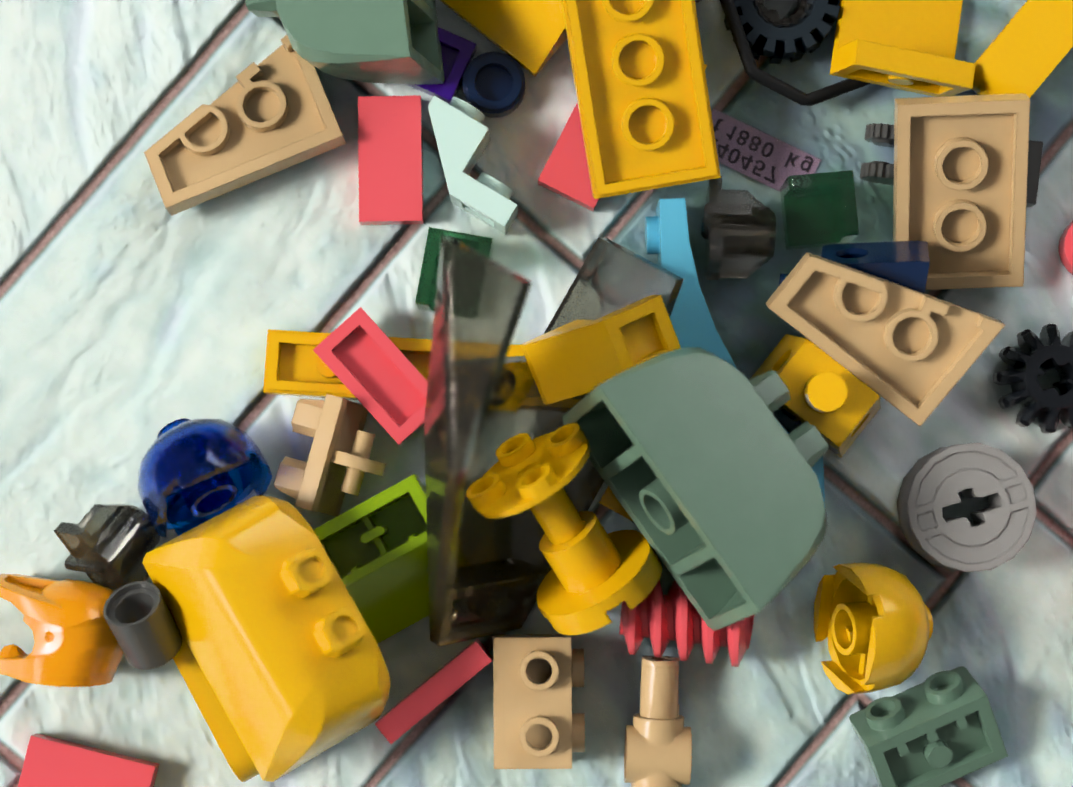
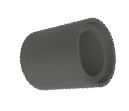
M146 581L132 582L120 587L109 596L104 605L103 614L131 666L142 670L154 669L168 663L176 656L182 645V635L156 585Z

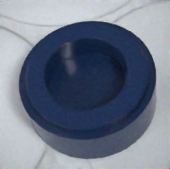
M486 52L474 58L465 69L462 83L467 103L481 111L485 117H504L515 111L521 104L525 95V76L519 63L511 56L502 52Z

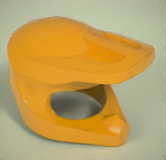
M0 574V597L11 602L24 614L23 621L32 629L35 640L33 651L30 654H26L20 647L14 644L4 646L0 652V674L28 683L58 687H88L112 682L124 653L104 617L103 608L109 596L115 591L97 583L66 579L58 581L21 574Z

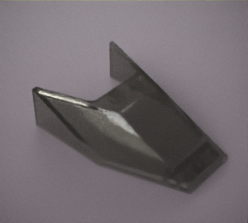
M441 237L424 418L430 641L439 647L516 630L523 626L537 601L536 593L539 585L552 569L539 549V542L545 532L530 509L504 518L490 519L483 517L475 511L466 497V491L472 483L483 477L499 461L495 452L503 442L520 433H528L533 440L541 435L554 432L564 425L562 416L587 395L583 394L549 405L543 403L525 356L506 357L532 282L452 237ZM598 238L544 334L576 319L596 320L650 295H661L670 317L684 279L608 238ZM588 459L580 472L563 488L578 512L588 511L604 480Z

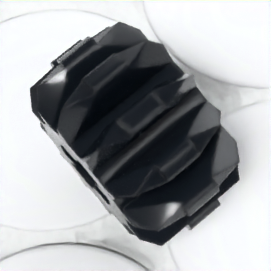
M1056 324L1043 326L1039 338L1030 329L1018 333L1017 341L1020 350L1008 346L999 353L1002 361L1013 368L1012 371L1005 370L993 374L994 383L998 385L1010 384L1012 393L1004 395L999 399L1000 407L1005 409L1020 403L1022 407L1017 414L1016 424L1021 427L1029 426L1038 416V424L1042 433H1054L1059 424V419L1068 428H1073V331L1069 332L1062 341ZM1040 366L1044 370L1055 368L1058 371L1060 381L1052 384L1058 388V391L1055 388L1043 390L1040 387L1037 377L1046 374L1045 371L1039 369Z

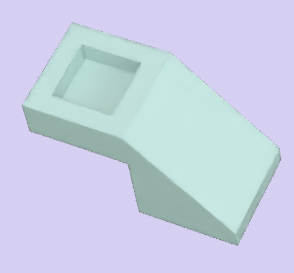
M433 96L428 105V110L452 204L506 235L518 215V205L509 200L513 190L496 178L483 172L480 173L477 180L469 176L491 140L489 128L482 124L485 115L460 98L453 97L448 104Z

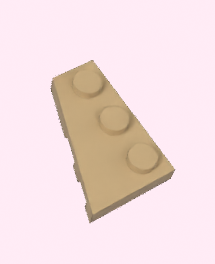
M287 35L281 39L282 45L260 64L256 65L253 62L236 76L238 82L210 105L202 104L144 152L165 208L171 216L347 144L315 66L303 59L292 48Z
M806 252L765 303L770 310L919 426L925 422L1005 326L998 319Z

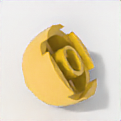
M848 563L834 566L833 568L837 570L836 574L824 575L822 577L814 601L813 628L815 641H823L828 637V650L832 659L831 661H821L825 674L836 689L848 695L875 692L901 684L914 674L926 653L929 639L933 633V618L929 608L924 604L922 596L905 575L891 568L873 563Z

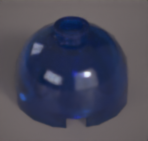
M183 418L163 427L158 433L157 439L145 453L138 471V491L159 536L166 538L167 530L174 529L179 536L238 505L236 503L247 497L253 489L257 496H262L268 489L272 474L260 449L245 431L222 419L201 418L190 420Z

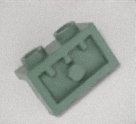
M964 666L950 671L937 672L928 677L925 682L892 697L876 699L865 709L853 713L849 717L853 730L864 745L879 787H940L1008 757L988 697Z

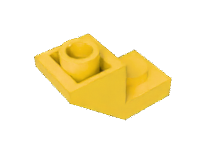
M661 295L647 296L596 320L576 319L520 344L542 401L546 405L590 393L599 384L625 370L660 354L681 348Z

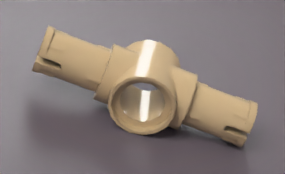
M642 657L640 713L634 714L633 725H626L624 782L631 783V787H682V784L690 785L692 735L691 727H684V716L679 715V658Z

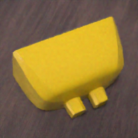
M253 496L145 554L142 561L143 566L153 584L158 587L178 629L263 781L274 782L375 722L380 717L389 698L391 686L389 672L382 653L318 536L300 512L289 502L276 497Z

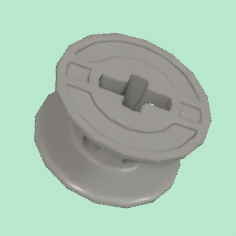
M980 443L942 447L920 458L903 478L897 499L899 527L910 547L930 564L953 571L974 572L992 570L1011 560L1029 540L1037 515L1034 488L1022 466L1004 451ZM959 492H961L964 498L986 496L988 499V508L969 513L973 520L972 523L965 517L947 519L943 517L942 508L962 502Z

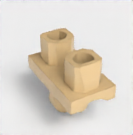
M326 394L325 401L300 399L297 401L291 422L293 432L313 437V443L307 462L285 456L279 464L274 487L296 499L295 506L336 517L339 516L345 493L359 496L365 472L383 477L387 465L369 459L375 434L363 431L368 410L363 405L330 394Z

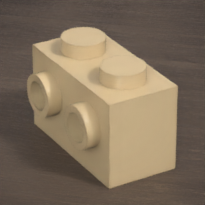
M494 635V769H572V752H585L584 713H572V687H584V649L571 648V635Z

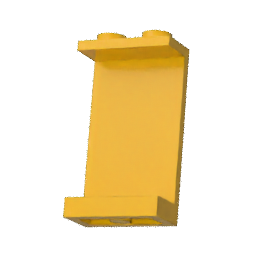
M840 0L829 75L934 97L953 96L973 89L976 64L955 59L963 0Z

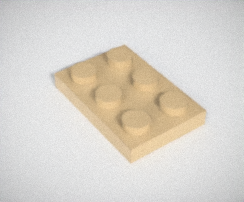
M1026 93L895 98L893 242L926 241L928 243L930 264L925 290L1022 287L1024 285L1030 99Z

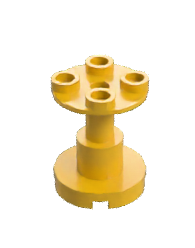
M569 423L561 426L554 432L541 435L533 440L528 433H520L507 439L497 448L495 455L499 461L483 477L469 486L466 491V497L475 511L485 518H504L521 513L527 509L531 510L545 532L539 542V549L552 568L544 577L537 590V606L542 615L549 620L554 630L563 635H579L592 632L612 623L606 612L617 607L623 601L626 602L630 610L640 604L654 589L662 573L661 561L643 534L636 530H620L607 533L595 513L591 511H577L563 488L580 472L590 455L589 440L580 425Z

